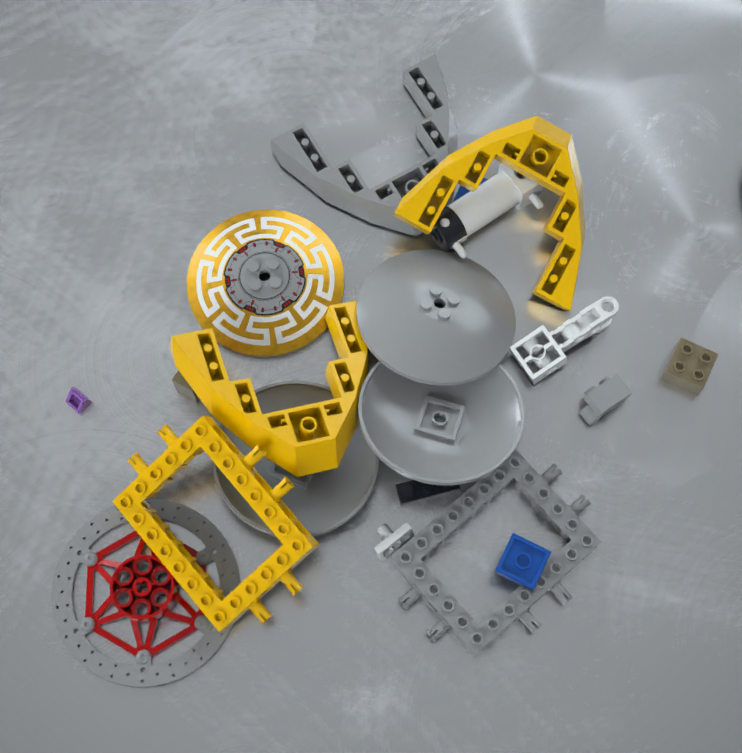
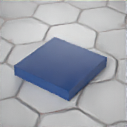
M512 533L494 572L533 591L552 551Z

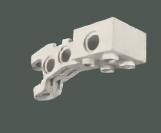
M606 296L589 305L573 318L565 321L563 325L554 331L548 332L545 326L542 325L510 347L511 354L533 385H535L567 363V357L564 352L591 335L599 334L607 329L619 309V304L615 298ZM605 303L610 304L613 307V311L604 310L602 305Z

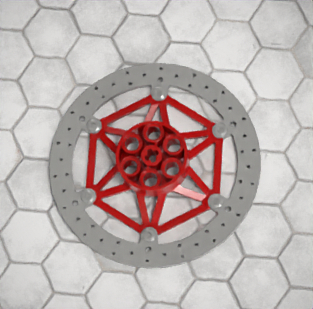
M145 499L148 504L150 503L152 509L158 511L157 515L161 520L186 528L204 543L206 547L199 552L186 544H183V546L192 557L197 559L196 562L205 573L206 565L215 562L219 575L220 589L224 591L223 595L225 597L228 596L240 584V577L234 554L217 527L205 516L183 504L163 499ZM114 505L86 522L74 534L60 556L54 573L51 591L52 611L56 628L63 643L73 657L86 669L107 681L130 687H153L180 680L202 667L215 655L227 639L233 625L221 632H218L216 628L214 632H211V628L214 625L200 608L196 612L177 593V587L180 584L155 553L151 550L152 556L141 555L146 544L142 538L133 557L123 562L103 559L104 556L139 537L140 535L136 530L99 552L94 553L90 550L91 546L104 534L122 524L128 523V520ZM145 562L149 563V569L145 572H140V565ZM83 563L87 566L85 618L77 621L73 607V586L79 565ZM101 565L116 568L112 577L101 567ZM94 571H98L110 584V596L95 613H92ZM129 573L130 580L126 583H121V576ZM161 573H167L168 575L164 582L157 581ZM140 586H146L148 590L141 592L139 588ZM128 594L130 597L128 603L120 604V598ZM161 594H166L167 600L163 604H158L157 597ZM177 601L192 617L170 612V608ZM112 603L119 610L117 613L99 618ZM142 605H147L148 611L144 615H139L138 608ZM163 616L190 624L184 630L155 647H151L157 621L160 617ZM124 617L129 618L137 647L134 648L103 630L100 626ZM139 622H150L145 645L139 630ZM196 630L204 633L202 638L182 655L170 661L152 665V656ZM93 631L136 656V664H124L106 657L91 645L86 639V635Z

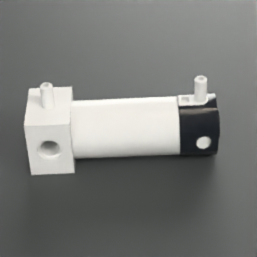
M500 164L498 174L479 185L474 192L470 191L444 207L430 235L443 251L447 252L454 248L458 255L464 259L468 256V253L461 243L467 240L468 236L513 207L521 210L531 202L537 209H541L544 204L539 197L541 196L543 186L508 166Z

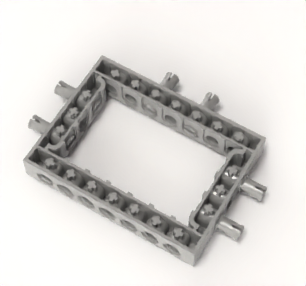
M515 449L514 453L500 468L477 481L390 556V562L412 587L403 596L398 598V601L407 610L408 607L421 597L439 616L440 620L426 631L429 637L435 633L431 638L434 642L447 630H450L475 657L516 619H520L532 634L541 627L542 624L529 610L546 592L551 591L563 606L573 598V595L560 583L561 579L596 549L601 541L578 517L579 513L591 505L589 499L583 502L586 496L581 494L569 506L550 487L549 484L562 474L560 468L556 470L558 467L556 464H552L551 467L540 475ZM515 478L517 490L519 492L522 491L532 502L531 505L533 507L536 506L546 517V521L548 523L551 522L561 533L560 536L570 542L547 561L533 591L520 585L477 623L421 559L424 556L426 558L429 552L439 543L442 544L445 538L455 529L456 531L460 529L464 521L470 516L473 517L476 511L485 503L491 502L492 497L500 490L506 489L507 484Z

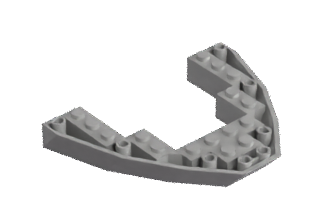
M436 54L403 71V84L426 117V119L416 123V136L430 155L429 158L369 189L350 159L332 167L305 123H302L270 140L272 152L280 165L329 204L372 224L413 236L423 233L396 218L393 214L401 199L448 155L458 150V130ZM454 190L445 206L452 203Z

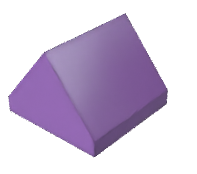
M71 387L65 401L79 414L92 403L86 395L75 387Z

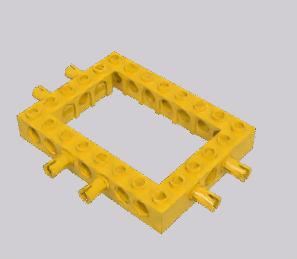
M211 416L200 417L179 438L168 424L161 427L162 431L159 429L157 434L166 442L168 449L150 466L146 464L139 453L133 454L131 456L133 459L129 458L127 462L131 464L139 475L112 502L218 632L228 629L250 609L260 620L261 624L265 623L273 614L260 601L261 598L280 581L284 583L293 596L297 594L304 586L291 572L320 545L281 499L294 488L293 483H289L290 480L284 477L272 489L254 468V465L267 455L265 450L262 452L263 448L257 444L251 452L244 456ZM204 451L283 544L226 597L223 595L224 591L218 589L209 578L210 574L205 573L196 562L197 559L192 557L185 549L184 543L179 541L171 532V527L166 525L157 515L158 511L152 509L145 500L156 497L159 490L167 483H171L173 481L172 478L179 471L188 467L187 464L196 455H200Z

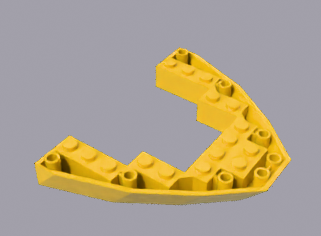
M538 115L494 130L448 155L401 199L393 216L428 235L432 231L455 186L459 184L472 192L477 190L493 159L561 196L542 230L559 240L531 293L565 312L571 311L586 233L582 178L571 134Z
M357 300L330 305L325 316L340 358L339 360L329 361L325 371V376L334 399L266 414L261 412L250 378L229 381L212 328L173 335L171 337L170 351L176 368L211 415L251 449H254L257 444L263 448L261 451L265 450L267 453L264 456L265 458L296 477L338 468L359 422V395L365 378L369 374V349L362 339L357 324Z

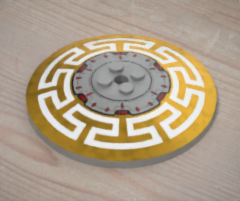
M264 209L249 211L233 216L216 226L198 245L191 259L187 274L188 300L193 315L202 330L212 328L218 345L235 354L250 358H279L307 348L329 329L325 320L330 305L341 304L344 296L345 280L343 265L332 241L314 223L299 215L281 210ZM263 273L270 275V279L267 281H262L259 277Z

